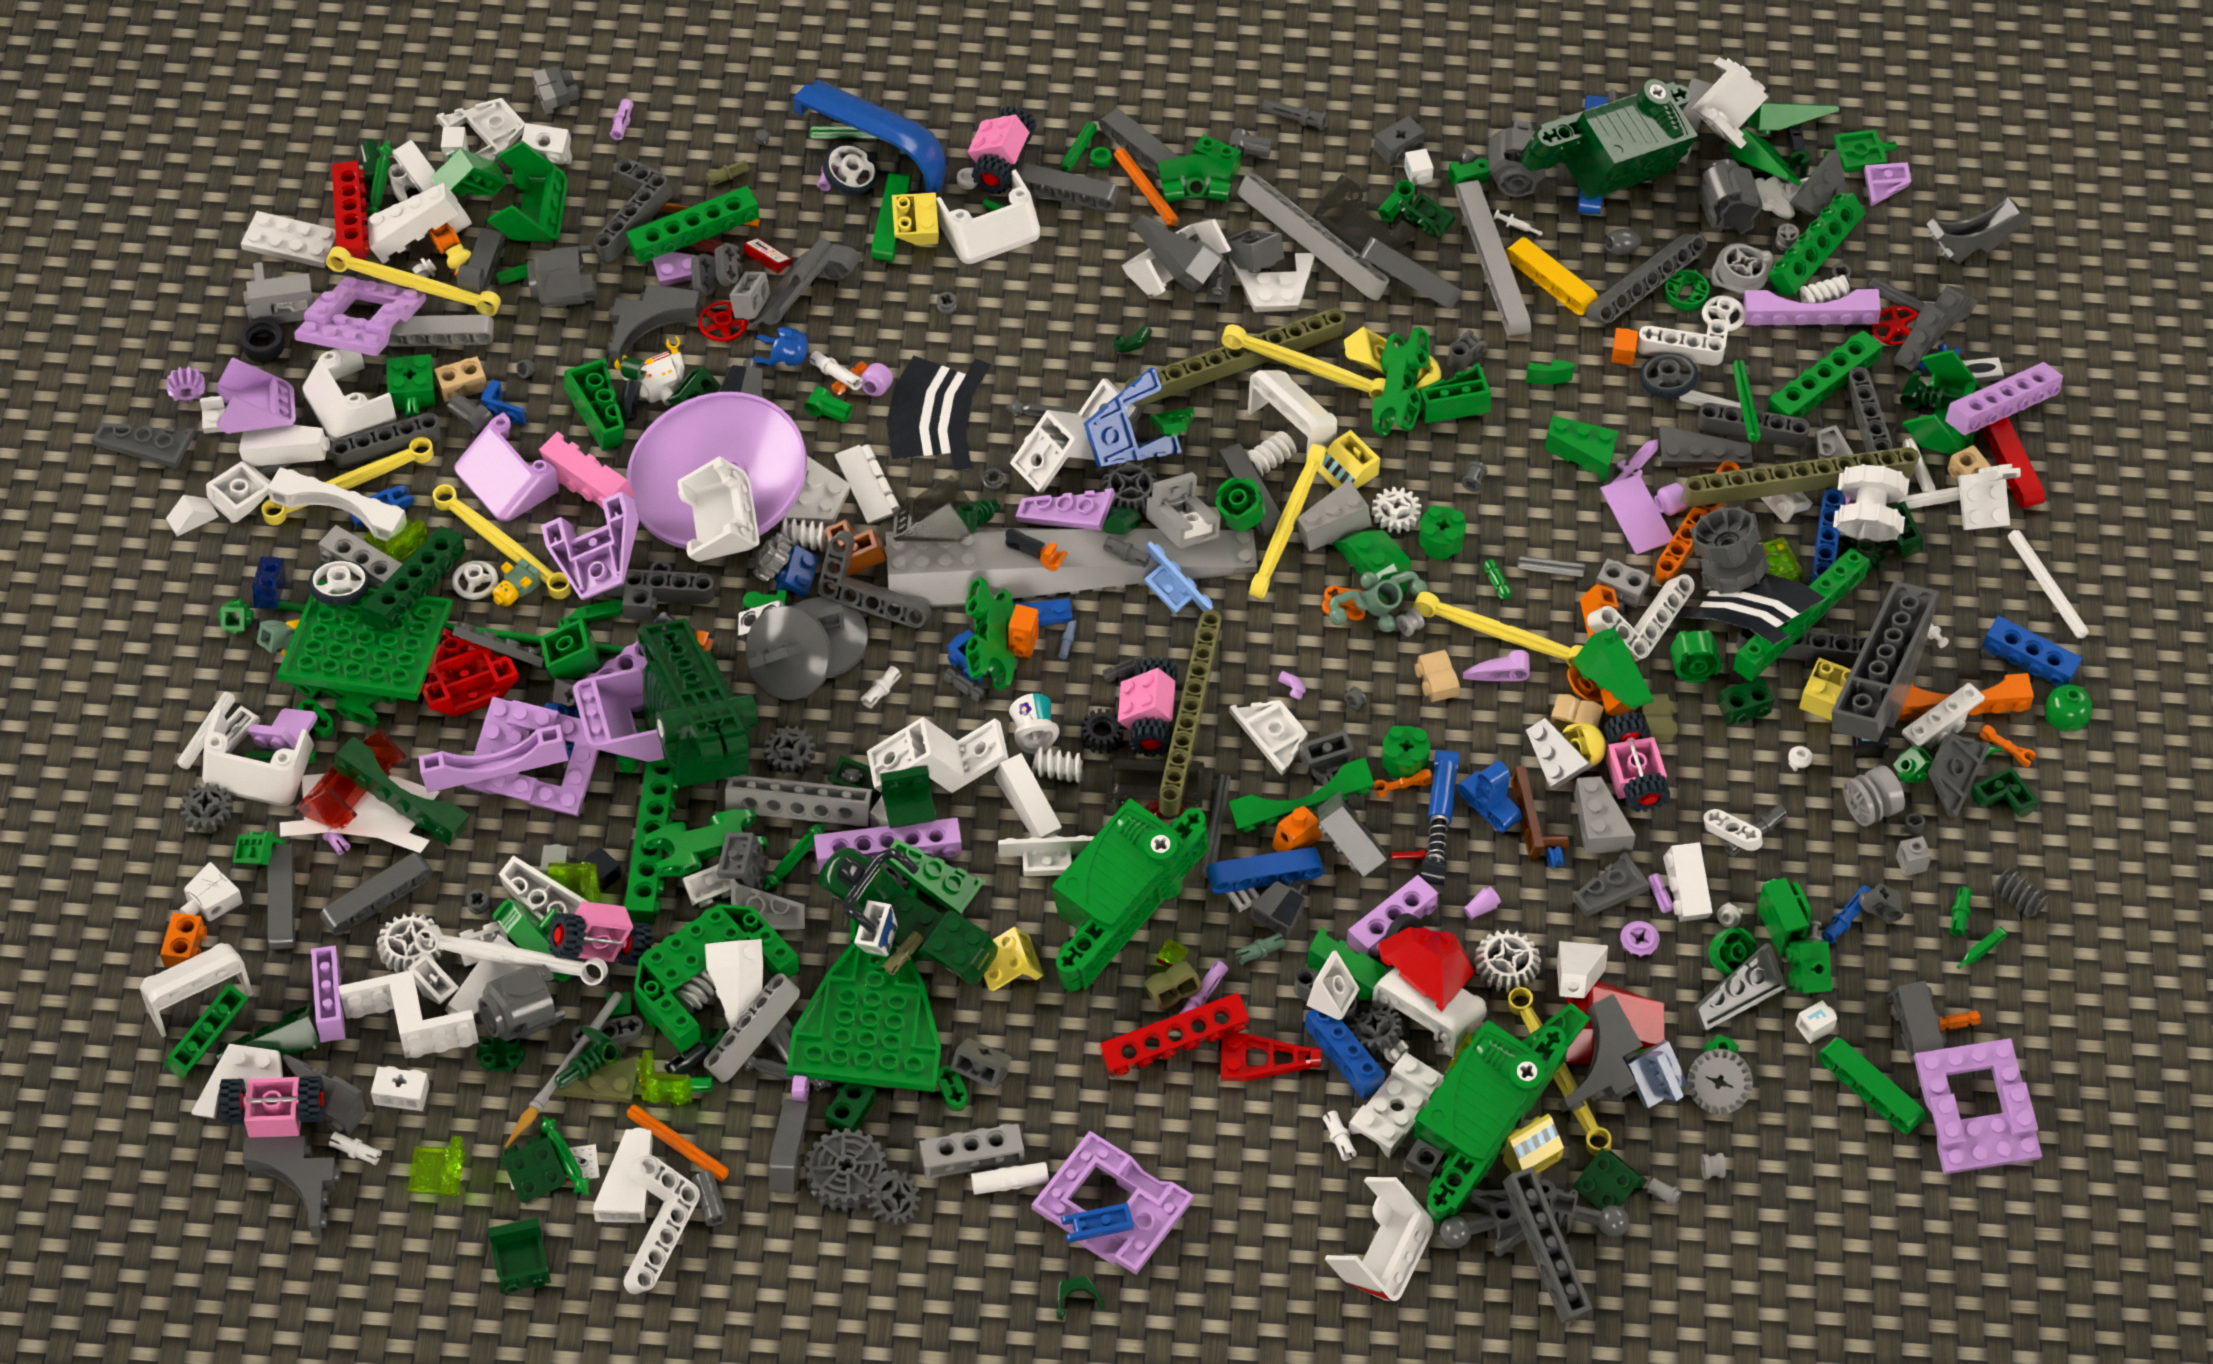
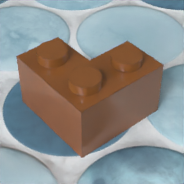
M846 519L825 528L828 541L842 530L848 531L854 536L855 544L847 572L848 577L887 560L883 543L873 529L857 535ZM837 540L838 544L841 547H845V543L843 541ZM834 561L837 568L840 569L838 562Z

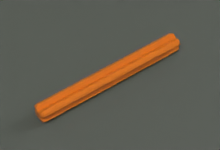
M1124 148L1116 149L1114 157L1168 226L1176 225L1178 217Z
M633 1104L628 1109V1118L644 1129L651 1130L654 1136L703 1170L712 1171L717 1180L724 1181L729 1175L727 1167L639 1106Z

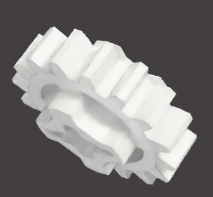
M1393 487L1392 492L1384 489L1383 495L1378 493L1376 500H1373L1371 515L1374 516V522H1380L1381 529L1388 527V532L1390 533L1393 529L1400 533L1402 528L1409 531L1410 525L1415 527L1417 520H1420L1421 504H1418L1419 498H1412V491L1407 494L1404 493L1405 488L1397 491Z

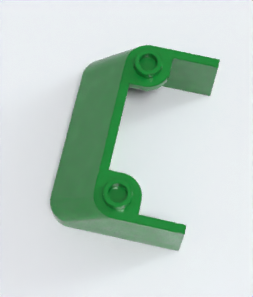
M521 141L498 154V158L513 169L512 181L514 185L523 191L521 208L519 210L511 205L488 217L487 222L515 241L552 242L560 236L568 180L560 168L527 143Z
M1953 349L1922 356L1921 361L1932 373L1929 386L1932 388L1938 387L1941 389V387H1947L1949 393L1966 396L1983 389ZM1947 405L1944 410L1938 409L1936 406L1933 415L1903 422L1905 428L1922 448L1948 455H1954L1971 447L1976 431L1964 436L1948 424L1945 420L1950 405Z

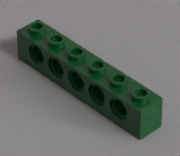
M440 526L361 606L363 624L385 633L395 626L399 619L406 612H409L419 599L424 597L426 592L438 582L442 575L448 572L459 558L464 556L466 551L464 535Z

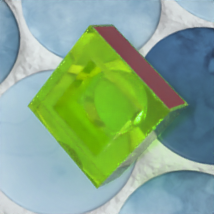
M1167 939L1156 957V962L1170 968L1176 963L1185 961L1189 954V948Z

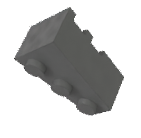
M1926 980L1897 986L1885 996L1887 1003H1893L1897 1013L1893 1014L1895 1023L1900 1022L1903 1031L1901 1039L1910 1062H1915L1913 1057L1915 1053L1946 1048L1945 1037L1943 1034H1940L1938 1027L1940 1023L1939 1015L1933 1009L1931 1002L1933 1001V993L1931 988L1927 987Z

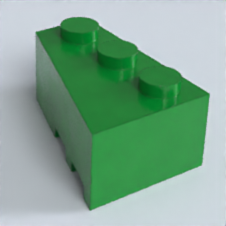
M461 148L454 152L451 158L430 177L435 186L445 183L450 191L457 193L459 197L464 196L465 193H472L474 196H494L509 182L496 162Z
M1479 363L1473 365V369L1469 371L1455 373V377L1446 381L1443 378L1420 388V412L1425 423L1490 412L1491 391Z
M1552 415L1547 432L1545 450L1568 462L1573 461L1581 465L1582 470L1586 472L1590 470L1606 482L1619 431Z
M1321 927L1309 948L1307 967L1320 973L1332 951H1337L1360 988L1356 997L1360 1000L1372 1002L1374 987L1386 975L1387 968L1361 951L1357 955L1345 947L1347 944L1342 939L1339 942L1333 940L1326 935L1327 930Z

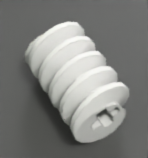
M1841 275L1831 280L1826 279L1823 282L1819 281L1815 284H1809L1807 287L1802 286L1799 294L1802 303L1811 304L1838 300L1849 295L1848 281L1844 275Z
M1279 431L1275 436H1271L1268 440L1263 441L1261 445H1257L1254 450L1248 451L1247 456L1261 478L1263 471L1265 473L1270 472V467L1276 468L1277 463L1282 464L1284 458H1291V453L1296 454L1297 450L1292 438L1287 433Z
M784 517L780 533L790 538L793 547L795 545L799 546L801 542L803 549H807L810 544L811 550H816L818 545L821 552L826 550L828 537L823 522H820L818 528H815L814 521H811L809 527H806L805 520H802L798 526L795 518H793L791 524H788L787 517Z
M1039 747L1037 753H1035L1032 773L1034 775L1038 770L1039 777H1043L1047 771L1049 779H1052L1056 773L1057 779L1060 781L1066 774L1068 782H1071L1075 776L1076 782L1080 783L1083 760L1080 758V753H1077L1075 758L1072 759L1070 751L1067 752L1065 757H1062L1061 750H1058L1056 755L1053 756L1051 748L1048 749L1046 754H1043L1042 747Z
M704 969L681 985L680 990L674 993V997L688 1013H694L693 1008L697 1010L703 1008L700 1001L703 1003L709 1001L706 994L709 996L715 994L713 988L716 989L707 969Z

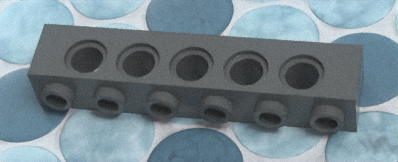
M1533 1166L1510 1174L1503 1181L1504 1187L1561 1324L1585 1316L1592 1310V1306Z

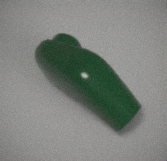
M1143 326L1130 337L1116 336L1113 339V348L1120 353L1138 350L1146 344L1152 334V330L1148 326Z

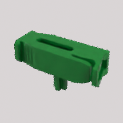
M507 899L498 907L492 917L520 948L551 954L552 951H549L548 948L551 945L548 944V939H550L548 931H551L550 924L554 923L553 918L557 917L556 914L562 912L552 907L540 921L520 901ZM552 972L554 978L562 982L569 980L572 976L571 974Z

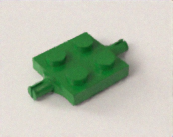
M1876 129L1836 134L1833 137L1844 173L1862 171L1865 165L1887 164L1885 151L1897 150L1896 141L1883 143L1878 137ZM1824 150V157H1826L1830 150Z

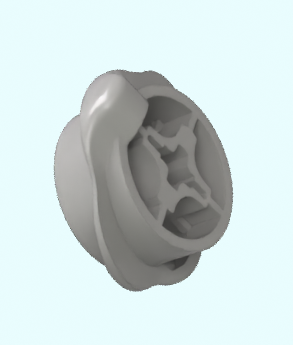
M1745 244L1728 245L1719 253L1717 261L1712 268V285L1740 294H1745V290H1760L1767 281L1768 273L1772 270L1773 255L1768 250L1762 251Z

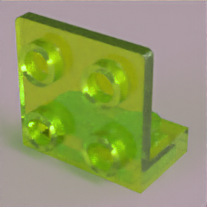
M406 518L407 524L403 531L391 537L387 542L374 538L370 531L364 535V540L369 545L399 562L421 546L428 539L426 524L420 518L414 523Z
M563 861L548 863L549 878L574 893H583V899L588 902L600 903L601 887L597 864L589 862L566 863Z
M452 1136L451 1146L447 1145L446 1148L414 1147L408 1186L409 1193L459 1196L465 1155L461 1136Z

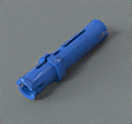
M1866 885L1861 886L1843 910L1833 916L1831 924L1821 934L1824 941L1834 944L1841 933L1850 928L1852 920L1863 909L1859 902V895L1863 892L1872 891L1870 887Z

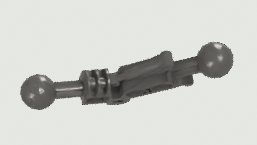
M1539 1180L1560 1231L1562 1227H1565L1566 1234H1569L1572 1229L1573 1220L1598 1225L1601 1232L1609 1237H1619L1627 1231L1629 1216L1623 1208L1609 1205L1603 1208L1602 1211L1576 1206L1578 1199L1577 1190L1573 1189L1566 1193L1562 1189L1555 1188V1185L1549 1180ZM1473 1189L1470 1201L1481 1208L1485 1216L1466 1220L1460 1216H1450L1443 1221L1439 1230L1441 1240L1447 1246L1459 1248L1467 1244L1471 1235L1492 1229L1496 1237L1494 1254L1498 1257L1503 1256L1511 1247L1526 1239L1506 1190L1482 1191Z

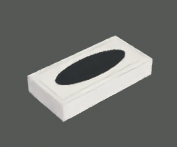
M1999 357L1963 361L1978 382L2003 380L2004 373Z

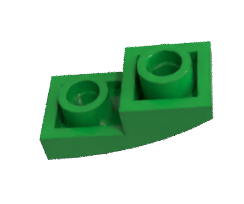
M1553 359L1552 365L1547 366L1529 362L1526 383L1543 385L1572 381L1575 363Z

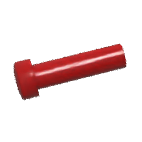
M1425 849L1415 852H1392V859H1420L1422 861L1426 858Z

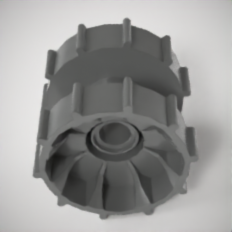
M1741 506L1723 509L1719 507L1718 510L1710 512L1705 516L1701 515L1695 527L1690 529L1696 556L1700 555L1703 557V559H1699L1705 587L1710 586L1717 590L1719 594L1736 591L1741 593V590L1747 589L1754 584H1760L1759 581L1765 572L1770 571L1764 544L1759 545L1757 543L1761 538L1755 513L1750 514L1743 510Z

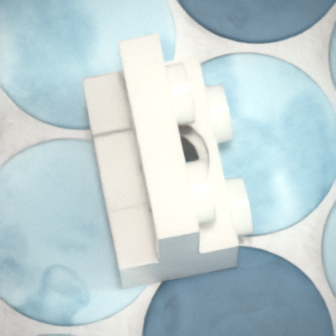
M525 124L521 141L527 143L554 164H571V137L567 129Z

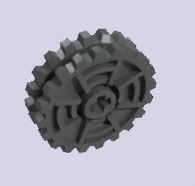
M845 1128L844 1132L841 1133L836 1129L832 1130V1135L830 1136L822 1135V1141L820 1143L815 1141L812 1144L813 1151H808L806 1155L808 1159L805 1162L806 1184L808 1188L812 1189L811 1195L813 1198L819 1197V1204L822 1206L829 1204L830 1210L835 1211L839 1207L842 1209V1212H848L849 1208H854L857 1211L860 1210V1205L865 1204L868 1206L871 1204V1199L866 1198V1195L872 1193L868 1185L874 1183V1177L881 1176V1173L887 1171L885 1152L880 1151V1143H873V1136L870 1134L863 1136L862 1131L858 1129L855 1133H852L850 1128Z

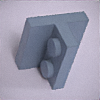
M1663 1040L1626 1062L1636 1081L1634 1086L1645 1108H1650L1663 1099L1677 1101L1684 1097L1681 1089L1687 1086L1688 1083L1669 1041Z

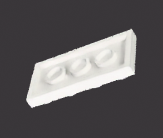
M257 211L241 242V248L251 252L325 268L326 258L330 250L336 246V234L333 228Z

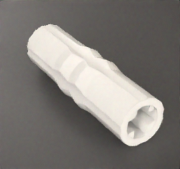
M1046 1162L972 1173L971 1181L973 1193L977 1195L1049 1183Z

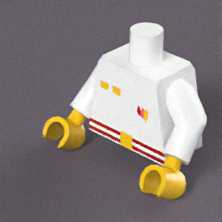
M675 336L676 346H671L668 338L666 340V347L671 350L672 354H669L667 351L645 360V364L641 368V370L647 371L643 380L637 381L641 383L639 396L645 397L651 403L662 399L665 405H671L667 399L683 381L685 368L681 352H678L680 340L677 336ZM616 360L614 366L617 370L621 371V365Z

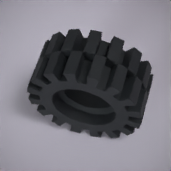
M1100 708L1097 713L1092 710L1090 711V716L1088 714L1084 716V720L1081 723V741L1085 743L1087 749L1091 747V752L1093 753L1097 749L1099 754H1103V750H1106L1108 754L1111 753V748L1115 751L1118 749V745L1121 746L1124 726L1118 722L1116 712L1113 711L1110 714V709L1102 712V708ZM1097 727H1107L1111 730V733L1106 736H1099L1093 730Z

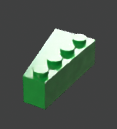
M606 357L565 370L564 390L601 450L606 451L623 445L624 424L619 405L616 402V394L612 387Z

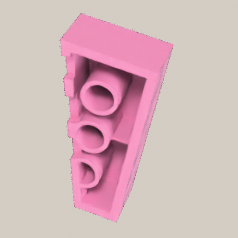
M556 432L539 449L543 460L549 462L556 469L558 484L566 486L572 493L577 492L581 494L587 501L592 500L598 503L601 508H603L602 499L619 492H623L631 498L634 496L626 478L607 465L602 467L599 461L591 454L585 456L578 450L579 446L575 443L567 444L564 442V436L559 432Z

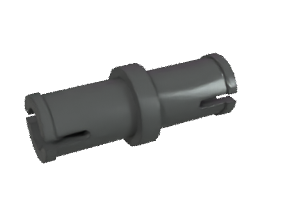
M1108 536L1104 542L1103 549L1120 556L1121 560H1129L1143 568L1150 561L1151 554L1134 548L1133 544L1129 542L1125 544L1111 536Z

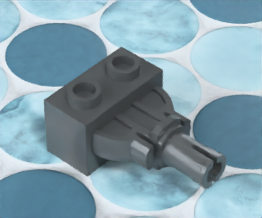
M1346 730L1301 743L1299 756L1306 774H1312L1316 780L1325 786L1337 774L1343 764L1352 762L1354 750ZM1349 795L1347 796L1348 800L1344 802L1348 807H1351L1354 802Z

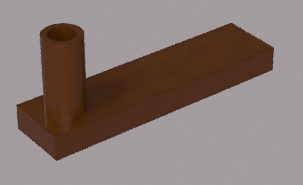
M1516 766L1510 781L1516 806L1522 813L1520 823L1529 860L1539 859L1542 850H1546L1548 847L1555 849V846H1560L1561 849H1567L1569 845L1567 835H1541L1525 766Z

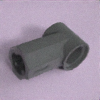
M1237 128L1231 133L1229 146L1241 150V157L1246 154L1270 157L1272 139L1252 136L1245 129Z
M462 394L452 396L447 405L448 410L461 419L467 429L473 434L479 433L493 419L491 412L485 406L475 405Z
M783 1016L765 1038L772 1047L775 1046L787 1065L793 1027L788 1018Z

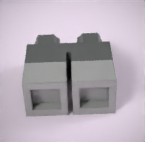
M554 66L532 72L534 87L545 115L554 113L553 108L564 105L565 108H570L569 101L580 98L577 84L565 86L574 83L570 69L559 72L558 67Z

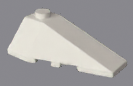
M761 939L705 944L706 969L709 976L712 977L716 987L715 992L721 1000L725 1010L724 1015L730 1028L762 991L763 955Z

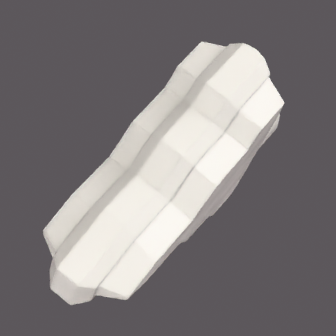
M1773 176L1766 181L1763 178L1755 180L1762 200L1761 209L1773 211L1777 216L1788 220L1795 216L1793 207L1786 199L1787 193L1783 189L1784 184L1777 177Z

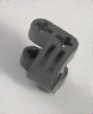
M724 243L716 247L715 257L701 254L692 258L693 289L700 292V297H705L714 292V281H719L724 287L738 281L741 268L739 246Z

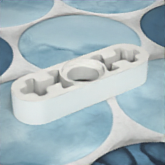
M1712 809L1703 816L1707 831L1745 850H1757L1763 844L1762 834L1758 828L1724 811ZM1730 828H1738L1735 832L1727 831Z

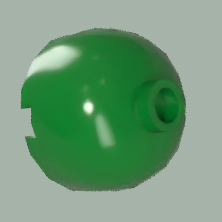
M2072 684L2061 685L2052 690L2044 705L2045 717L2053 727L2060 731H2066L2067 729L2079 731L2086 727L2090 721L2093 703L2089 694L2083 688Z
M1727 928L1718 932L1710 941L1708 957L1710 963L1718 972L1729 976L1755 953L1754 945L1757 944L1754 937L1743 928Z

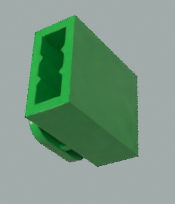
M1785 877L1778 880L1771 879L1764 883L1757 911L1779 956H1784L1790 941L1805 940L1812 917L1811 908L1797 881L1791 882L1789 885Z

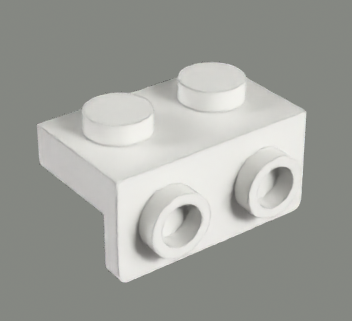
M718 865L682 879L692 906L699 904L700 908L714 903L712 898L721 895L722 899L730 897L731 882L738 884L739 882H736L735 879H719L716 874Z

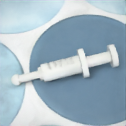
M1497 209L1494 215V220L1498 218L1507 222L1506 227L1508 228L1511 225L1525 232L1531 231L1536 233L1538 236L1543 234L1542 231L1531 228L1530 224L1514 218L1512 213L1508 217L1499 213L1500 210Z
M1931 623L1927 637L1929 639L1935 638L1940 648L1945 647L1949 640L1940 635L1941 628L1939 626H1934Z

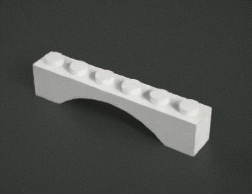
M280 467L267 488L271 502L288 508L306 505H325L347 511L359 518L369 528L374 538L394 545L407 524L405 510L398 506L382 503L375 498L370 499L355 491L344 490L335 484L321 482L315 477L301 475L292 469L287 470Z

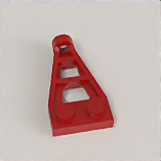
M1248 1033L1222 1034L1221 1081H1250L1321 1066V1048L1318 1047L1307 1048ZM1250 1048L1264 1050L1268 1054L1267 1063L1255 1067L1248 1066L1246 1063L1247 1050ZM1276 1051L1289 1052L1293 1055V1061L1289 1064L1277 1065L1273 1062V1054Z

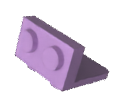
M285 708L280 711L272 726L251 724L247 732L253 738V742L262 749L295 750L302 729L307 730L309 733L318 715L312 711Z

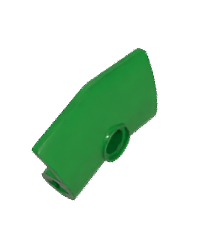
M1191 154L1159 161L1157 164L1166 203L1192 197L1227 202L1230 187L1229 181L1234 161L1201 154ZM1193 181L1201 182L1202 188L1199 192H1192L1190 190V185Z

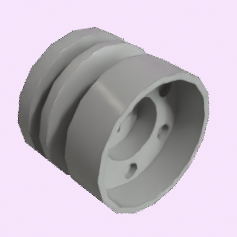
M1878 766L1867 771L1865 775H1858L1855 778L1846 780L1843 784V795L1846 805L1854 819L1861 826L1867 827L1874 822L1880 821L1883 816L1889 817L1904 809L1905 799L1902 787L1895 774L1887 766Z

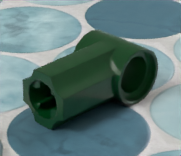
M373 139L365 140V143L361 145L366 182L373 181L377 159L381 156L379 151H377V147H380V144Z

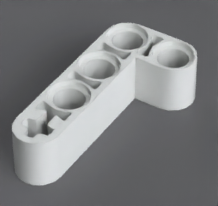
M1714 319L1708 324L1707 334L1645 326L1639 331L1637 350L1641 354L1648 356L1675 353L1688 357L1694 363L1719 365L1724 356L1728 325L1721 319Z

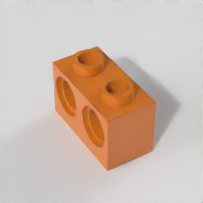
M1016 604L1008 626V650L1012 651L1015 656L1031 658L1039 636V609Z
M172 913L160 953L164 967H174L201 954L200 944L201 941H205L207 936V927L204 926L201 916Z

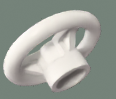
M1729 296L1713 297L1702 308V317L1707 325L1712 321L1709 313H1712L1727 323L1728 332L1738 329L1745 322L1744 306L1738 300ZM1738 309L1739 319L1731 324L1730 315Z
M470 561L462 564L456 569L452 577V586L455 592L461 597L471 600L487 597L498 584L496 570L490 564L483 561ZM483 569L488 571L490 574L483 573ZM462 573L468 581L466 591L459 585V578ZM491 582L485 590L473 593L475 588L481 585V583Z

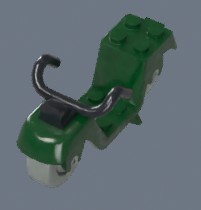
M848 847L841 848L831 855L819 873L818 884L844 902L843 909L847 916L857 921L869 933H873L876 930V925L863 914L867 901L891 904L897 921V930L893 943L900 947L913 931L919 933L924 939L912 954L914 963L918 959L922 961L931 959L956 976H959L969 985H975L980 981L997 956V944L987 932L956 912L950 910L942 915L903 890L881 866L886 860L894 858L909 872L915 874L918 872L919 867L907 855L898 849H886L872 860L860 851Z

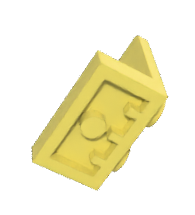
M1013 927L993 939L998 946V953L984 974L989 990L995 991L1021 974L1028 975L1035 980L1044 976L1028 934Z

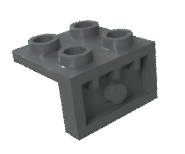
M726 832L716 873L719 879H742L747 887L762 890L764 887V871L768 869L769 860L762 849L761 843L758 842L754 833Z

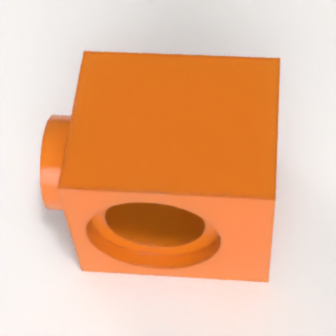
M1616 328L1611 358L1612 363L1633 365L1638 331Z

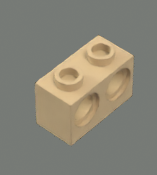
M477 356L434 369L436 383L444 403L449 402L450 398L455 394H462L466 397L482 392L487 387L486 377Z
M1973 445L1951 455L1948 471L1958 481L1959 475L1979 473L1978 469L1991 467V465Z

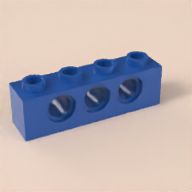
M1999 615L1989 629L1981 647L1983 649L1986 648L1989 653L1997 655L2009 663L2029 671L2032 675L2049 681L2057 687L2071 682L2082 660V657Z
M1315 1009L1306 1013L1305 1029L1360 1097L1364 1100L1377 1092L1384 1083L1385 1072L1343 1021Z

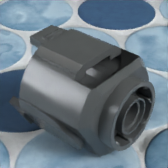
M1514 120L1513 127L1500 130L1492 137H1489L1488 165L1491 177L1496 182L1499 191L1511 197H1522L1530 194L1536 188V184L1546 178V168L1530 171L1521 163V157L1524 154L1523 149L1536 132L1532 130L1531 122Z
M1730 159L1719 160L1706 167L1702 174L1699 197L1710 227L1717 229L1736 228L1740 235L1755 228L1753 218L1761 211L1762 200L1751 170L1739 167L1735 161Z
M580 245L550 249V252L538 253L534 260H528V280L532 299L539 298L540 304L544 307L586 304V298L597 297V282L592 280V273H585L582 254L592 253L591 246Z
M545 964L535 968L526 966L486 983L482 993L483 997L478 999V1010L482 1022L491 1036L495 1038L500 1037L505 1041L517 1037L524 1038L563 1020L566 1013L564 1010L555 1013L551 994L545 984L554 979V975Z

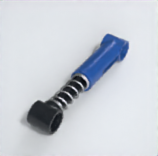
M1438 749L1435 752L1427 818L1431 826L1429 828V844L1427 845L1428 852L1426 853V858L1422 860L1420 877L1428 884L1444 886L1447 865L1443 858V855H1445L1443 848L1446 846L1444 839L1447 838L1445 831L1448 828L1446 826L1452 820L1459 752Z

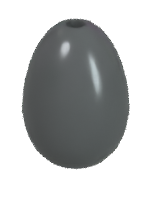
M1618 229L1608 234L1605 243L1610 253L1626 255L1638 249L1642 240L1640 235L1632 230Z

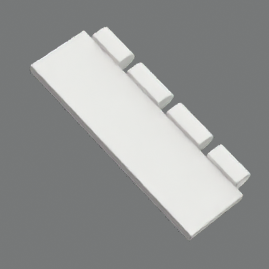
M857 445L834 454L868 525L891 517L893 512L900 509L878 461L875 460L876 457L870 445L862 447Z

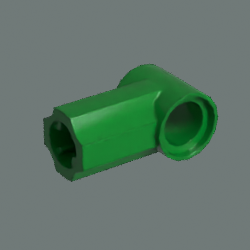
M1403 180L1396 184L1395 191L1378 208L1377 213L1382 220L1387 223H1393L1402 213L1400 211L1401 206L1398 203L1400 199L1412 205L1415 191L1413 183Z
M816 387L804 404V408L813 416L820 417L823 414L844 423L851 416L853 404L833 397L823 387Z

